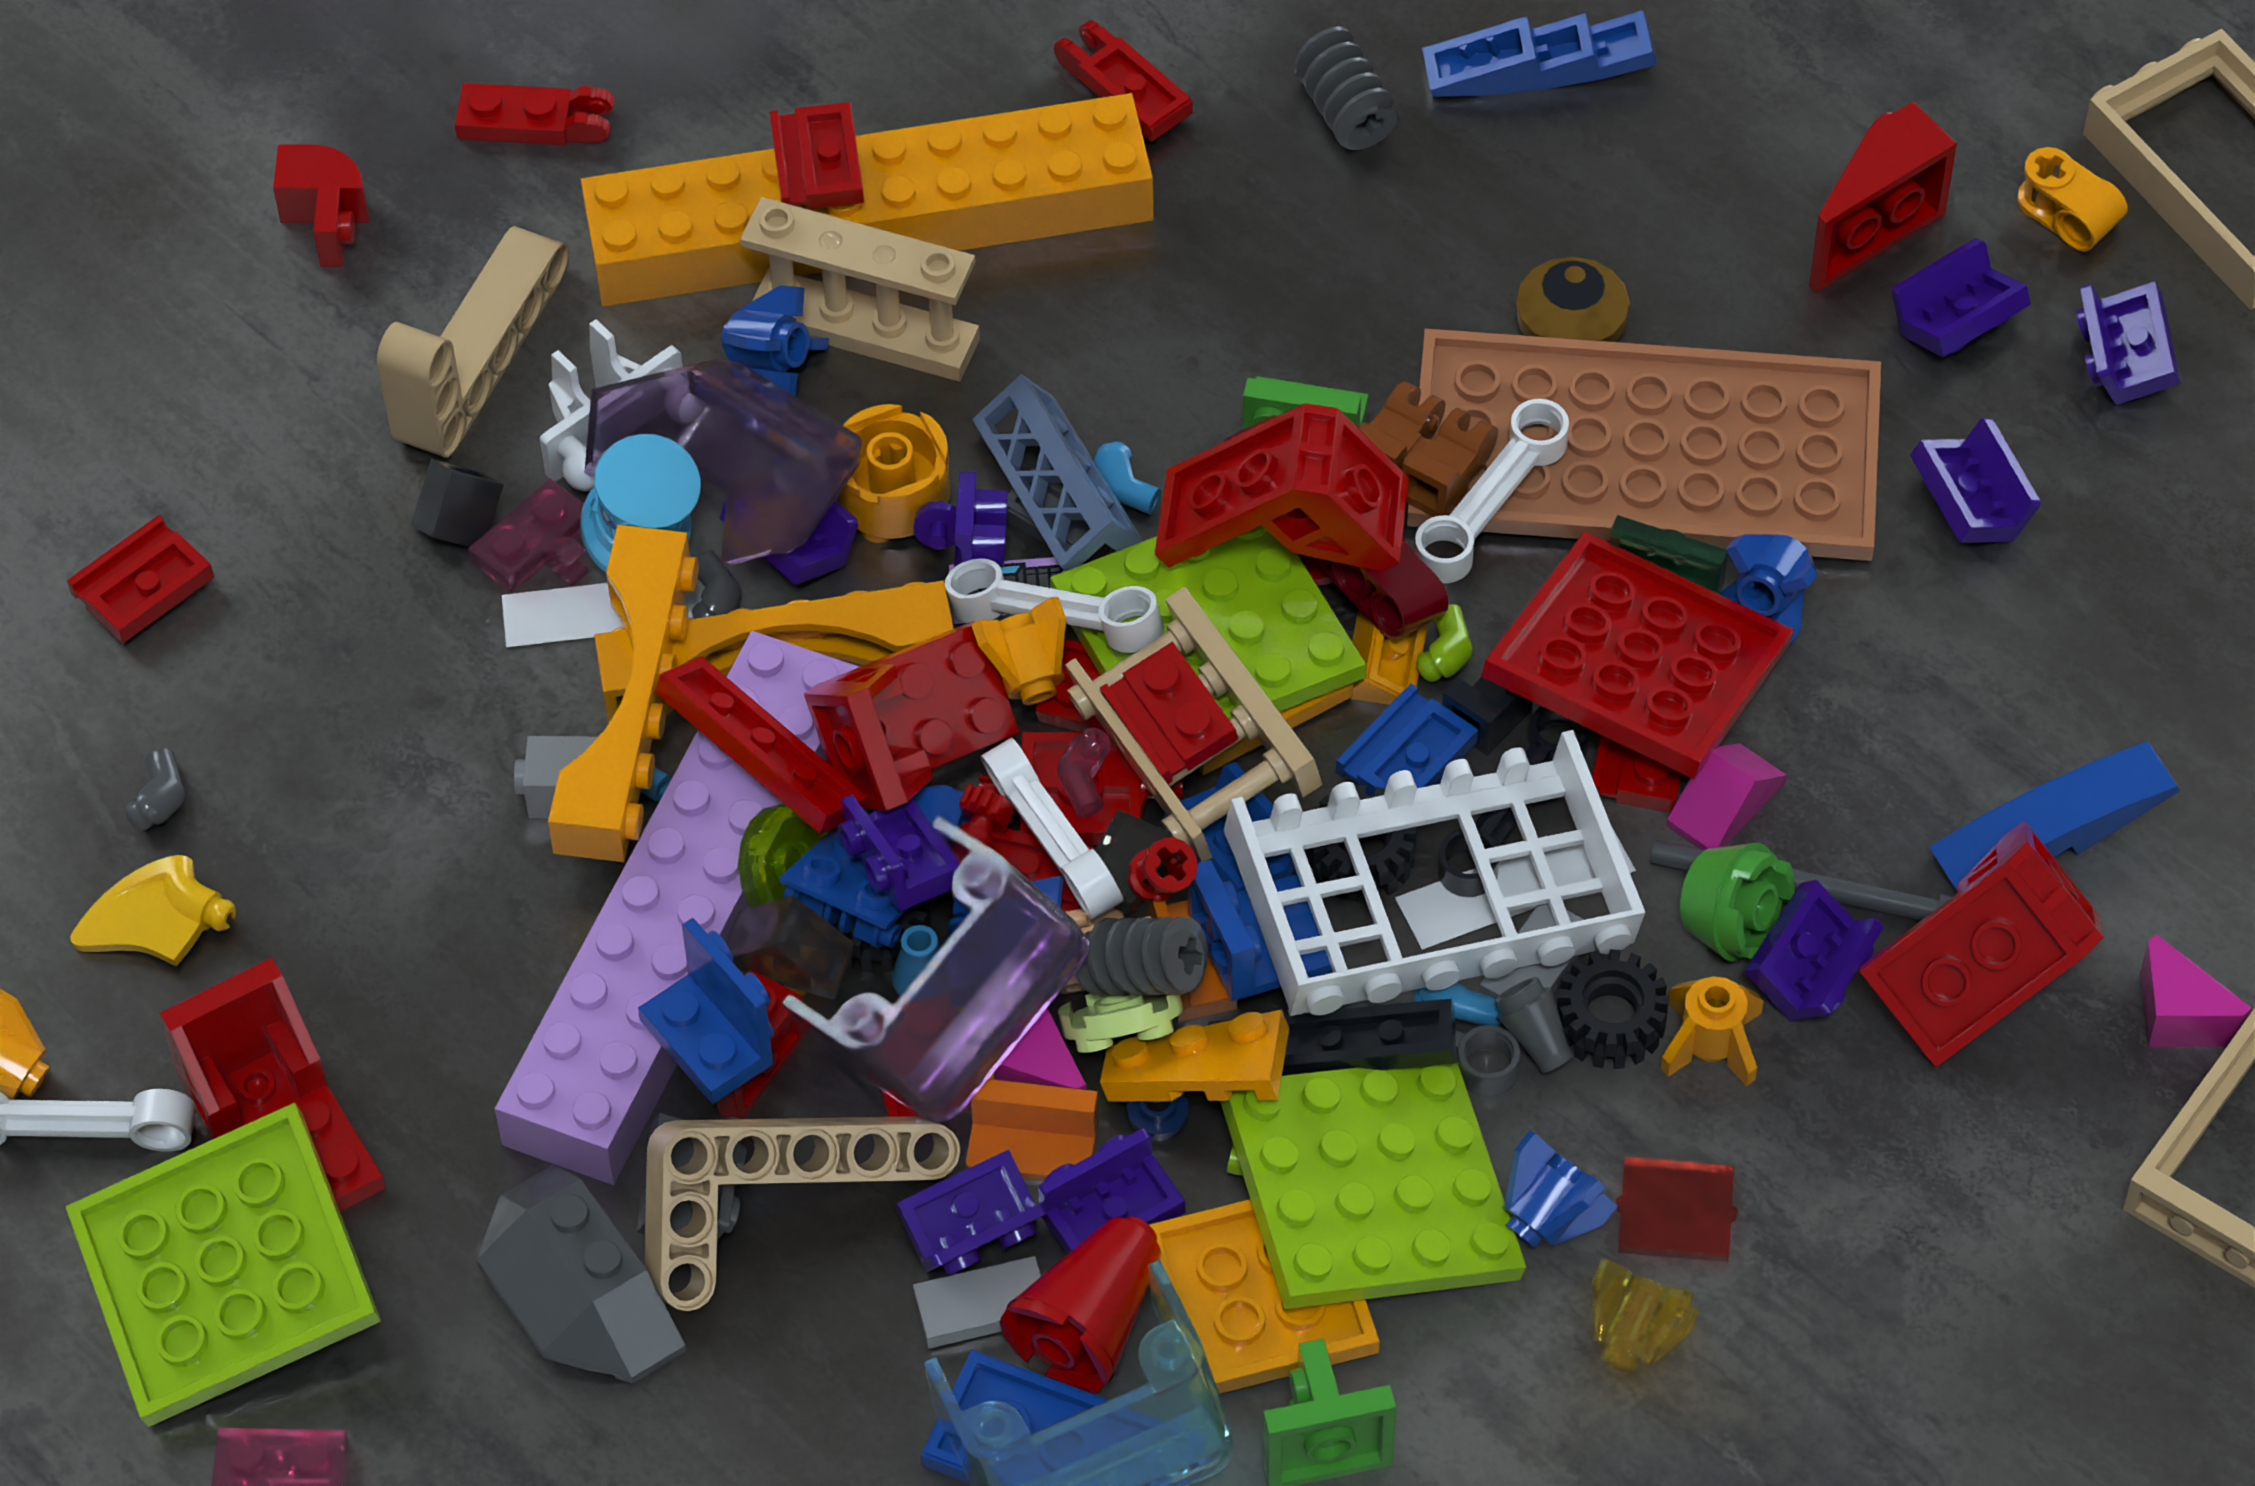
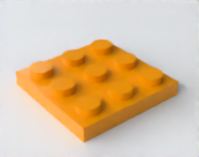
M1251 1199L1149 1224L1157 1235L1156 1241L1161 1249V1256L1155 1273L1196 1400L1288 1377L1289 1370L1298 1369L1300 1343L1324 1339L1331 1365L1379 1353L1380 1341L1366 1300L1284 1309Z

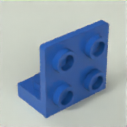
M1211 860L1197 863L1196 877L1188 886V914L1200 924L1206 935L1208 955L1231 1001L1281 987L1247 890L1244 889L1236 892L1229 880L1222 882ZM1298 874L1273 881L1277 892L1302 887ZM1307 901L1283 906L1295 941L1320 936ZM1325 950L1300 955L1308 978L1333 972Z
M691 918L682 924L688 975L639 1006L638 1012L642 1024L706 1098L714 1104L773 1065L770 1038L774 1036V1031L767 1015V1005L770 1004V997L763 984L753 973L749 972L743 975L735 966L732 953L723 938L714 930L706 933L698 922Z

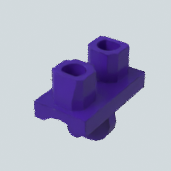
M959 471L957 507L944 501L929 502L921 506L914 517V534L921 543L934 549L948 548L956 544L954 567L965 561L979 558L989 559L996 562L999 566H1004L1008 491L976 489L977 472Z

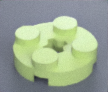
M1089 993L1085 995L1087 1007L1073 1013L1070 1001L1059 1008L1058 1015L1063 1037L1075 1040L1077 1051L1087 1053L1112 1046V1038L1137 1033L1139 1040H1150L1166 1036L1174 1031L1172 1019L1179 1016L1184 1009L1180 995H1092Z

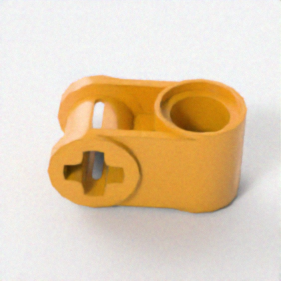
M2044 147L2036 149L2027 157L2024 165L2026 180L2021 184L2017 193L2018 206L2026 216L2035 219L2054 232L2073 249L2082 252L2091 250L2127 214L2128 205L2120 190L2112 183L2099 178L2074 161L2066 152L2057 148ZM2056 166L2060 168L2058 177L2054 176ZM2034 191H2037L2038 193L2036 201L2034 203L2032 201V198L2034 195Z

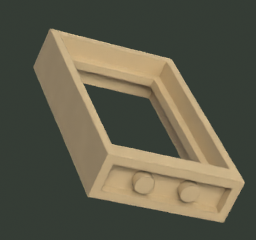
M2221 28L2202 39H2192L2180 51L2160 62L2153 61L2144 65L2134 76L2115 86L2107 85L2097 91L2089 101L2083 135L2233 293L2252 310L2255 308V255L2253 256L2126 123L2211 76L2255 120V62Z
M2254 1008L2132 1177L2123 1210L2255 1288V1227L2172 1178L2255 1062Z

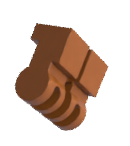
M1403 381L1395 387L1384 407L1369 424L1363 422L1358 428L1409 477L1407 504L1433 517L1449 516L1467 492L1472 477L1488 461L1496 444L1498 428L1481 420L1471 430L1467 431L1470 423V414L1460 408H1455L1441 424L1438 435L1432 440L1431 438L1442 421L1446 406L1445 401L1431 395L1423 404L1418 406L1421 397L1420 388Z

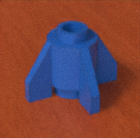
M781 285L733 313L722 330L721 342L729 362L734 364L764 394L773 400L796 401L798 373L786 371L791 367H799L805 361L809 350H828L829 338L809 336L807 327L803 323L797 322L793 317L803 316L805 288Z
M1744 534L1735 537L1726 548V551L1736 566L1739 575L1736 581L1718 594L1764 616L1773 615L1770 619L1794 629L1790 641L1792 643L1801 629L1804 588L1809 587L1817 576L1812 556L1802 543L1788 535Z
M1529 1130L1514 1149L1505 1205L1502 1207L1511 1216L1505 1226L1513 1230L1519 1239L1534 1249L1541 1241L1553 1247L1603 1226L1618 1207L1602 1192L1606 1186L1598 1179L1582 1172L1561 1155L1555 1153L1556 1151L1542 1138Z

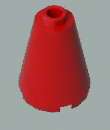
M1112 1217L1010 1301L999 1323L1005 1339L1014 1351L1026 1363L1034 1354L1050 1366L1044 1375L1045 1377L1092 1394L1099 1392L1104 1384L1106 1385L1113 1378L1160 1259L1161 1249L1156 1241L1157 1235L1150 1225L1137 1217Z

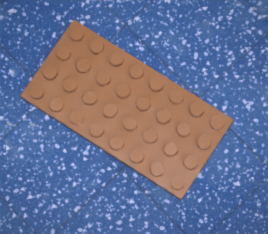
M1425 328L1419 386L1421 397L1418 406L1423 404L1431 395L1444 400L1446 404L1442 421L1431 439L1433 440L1438 435L1441 424L1455 408H1460L1470 414V423L1467 431L1471 430L1481 420L1498 428L1496 444L1488 461L1472 477L1468 490L1462 499L1510 442L1511 417L1514 410L1520 404L1532 399H1547L1559 404L1568 415V442L1564 455L1552 464L1534 466L1481 532L1579 539L1584 531L1605 541L1726 550L1735 537L1744 534L1788 535L1798 540L1808 549L1813 557L1872 561L1875 542L1881 361ZM1543 424L1529 425L1520 431L1524 436L1538 441L1548 440L1558 435L1556 430ZM1408 505L1407 526L1420 527L1422 523L1433 517Z

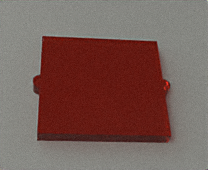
M1625 1157L1622 1196L1618 1197L1615 1203L1618 1205L1616 1211L1621 1213L1618 1253L1728 1262L1731 1223L1736 1221L1738 1214L1737 1208L1732 1206L1734 1166Z

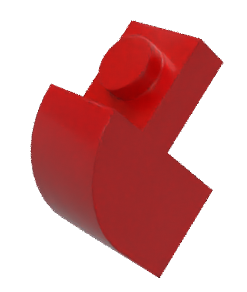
M314 144L278 145L273 191L280 223H314L313 234L320 267H343L345 244L354 243L355 223H369V211L359 168L349 156L332 147Z

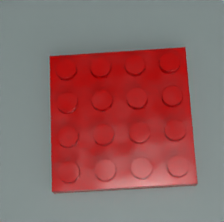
M1584 531L1485 659L1481 677L1564 718L1595 731L1616 743L1645 755L1670 769L1695 779L1707 763L1711 751L1719 746L1788 649L1794 629Z

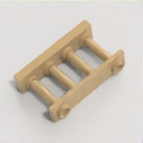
M760 198L740 238L741 247L769 254L770 268L768 267L752 301L781 285L805 288L803 316L793 317L797 322H801L807 327L809 336L829 338V346L961 382L979 343L980 330L979 325L954 319L952 305L956 306L976 263L975 255L772 199ZM792 261L821 268L823 282L795 275L793 273ZM845 275L875 283L876 297L846 289ZM899 290L929 298V311L900 304Z
M1183 587L1165 599L1173 619L1171 623L1166 625L1168 632L1093 681L1076 658L1065 664L1074 684L1073 687L1066 691L1072 703L1085 720L1092 716L1096 717L1168 817L1161 822L1169 837L1185 841L1193 849L1198 859L1204 862L1211 859L1212 855L1202 830L1228 814L1231 799L1243 797L1246 802L1276 781L1283 785L1289 780L1304 798L1322 786L1323 783L1312 755L1187 588ZM1173 641L1178 650L1185 656L1194 651L1203 665L1198 668L1200 673L1198 677L1210 694L1219 698L1226 693L1236 707L1230 711L1232 717L1229 720L1236 728L1239 739L1190 771L1185 768L1172 777L1173 781L1167 784L1103 697L1099 688L1106 683L1111 686L1123 678V672ZM1258 737L1268 750L1262 754L1264 761L1187 811L1170 786L1243 738L1251 741Z

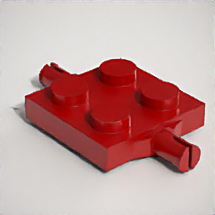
M1022 732V751L1032 765L1041 784L1086 845H1141V815L1147 805V798L1154 797L1107 732ZM979 774V786L986 790H993L995 794L1000 795L990 776ZM1182 778L1170 786L1177 798L1183 799ZM1020 816V832L1033 834Z

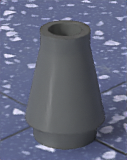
M1532 977L1514 985L1495 999L1501 1011L1497 1018L1534 1059L1542 1073L1549 1072L1563 1065L1574 1056L1568 1045L1551 987L1544 988L1538 977Z

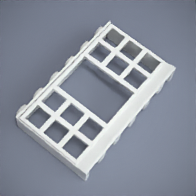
M1573 730L1562 732L1553 760L1550 762L1530 765L1524 749L1517 747L1506 751L1501 756L1497 772L1474 777L1466 759H1457L1447 764L1440 784L1417 788L1411 772L1403 770L1389 777L1384 795L1363 800L1359 799L1354 783L1343 782L1332 789L1327 807L1304 812L1297 795L1290 793L1282 795L1275 800L1269 819L1252 822L1243 797L1231 799L1223 830L1236 859L1288 1004L1290 1016L1308 1012L1313 1015H1325L1336 1011L1342 1005L1365 1000H1369L1372 1003H1381L1395 998L1402 992L1421 988L1437 991L1446 989L1463 979L1482 975L1486 978H1499L1520 967L1539 963L1544 966H1555L1568 961L1576 955L1599 951L1601 954H1609L1610 949L1623 950L1635 942L1646 913ZM1564 796L1577 830L1538 838L1525 804ZM1511 807L1524 841L1484 849L1472 815ZM1457 818L1503 937L1402 958L1359 838ZM1344 842L1357 876L1316 884L1304 850ZM1583 844L1596 878L1557 886L1544 852ZM1290 853L1302 887L1277 892L1265 858ZM1529 855L1542 889L1503 897L1490 863ZM1362 890L1374 924L1334 933L1322 898ZM1602 892L1610 915L1571 923L1563 900ZM1307 901L1320 936L1295 941L1283 906ZM1548 903L1557 926L1517 934L1509 911ZM1375 939L1381 940L1388 959L1387 962L1347 969L1340 947ZM1325 950L1333 973L1308 978L1300 955Z

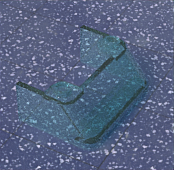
M1160 1260L1148 1264L1152 1307L1161 1325L1154 1327L1143 1337L1138 1354L1141 1370L1148 1383L1033 1434H1030L1021 1414L1013 1406L1005 1402L987 1401L961 1411L937 1358L935 1357L924 1362L932 1405L971 1486H1190L1219 1473L1229 1464L1234 1451L1233 1432L1201 1340Z

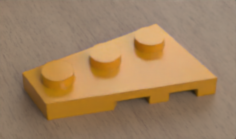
M1281 1009L1262 1014L1248 1012L1237 1016L1233 1020L1206 1026L1187 1025L1173 1033L1156 1039L1139 1040L1138 1037L1127 1038L1107 1048L1100 1084L1108 1102L1173 1101L1185 1091H1204L1208 1101H1228L1233 1094L1232 1091H1254L1258 1101L1278 1100L1289 1026Z

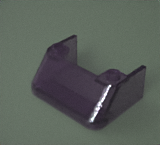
M709 360L593 388L591 390L584 473L590 477H595L597 463L603 453L615 442L628 436L656 434L669 438L681 445L691 455L697 465L699 475H704L728 491L721 562L730 566L774 553H790L796 547L805 544L859 467L862 439L856 433L748 367L733 361Z
M938 815L931 826L961 861L952 878V891L958 901L971 911L894 1004L878 994L862 993L847 1000L830 1021L790 994L784 999L782 1005L824 1051L922 1118L934 1122H944L958 1115L1079 970L1088 956L1089 941L1074 919L1003 856Z

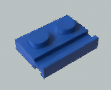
M1410 684L1336 760V774L1342 778L1345 775L1357 782V785H1366V794L1374 796L1376 787L1386 789L1389 777L1403 770L1411 772L1417 788L1436 785L1442 780L1447 764L1454 760L1462 759L1478 741V729L1433 698L1428 701L1417 693V687Z

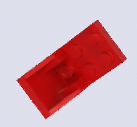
M1304 403L1167 469L1155 555L1170 568L1191 557L1200 556L1209 549L1236 536L1245 535L1262 525L1292 553L1381 572L1400 563L1409 477L1338 408Z
M976 621L969 622L821 682L804 693L828 764L868 797L864 808L887 811L902 805L914 797L934 778L931 769L1020 733L999 671L978 646L971 626Z
M2024 820L2005 834L1958 883V893L1861 965L1859 972L1932 1064L1937 1067L2083 959L2104 938L2100 915Z
M272 957L159 1013L178 1077L187 1096L194 1101L196 1105L195 1112L212 1140L292 1103H296L304 1116L340 1212L386 1189L382 1174L326 1083L321 1059L287 983Z

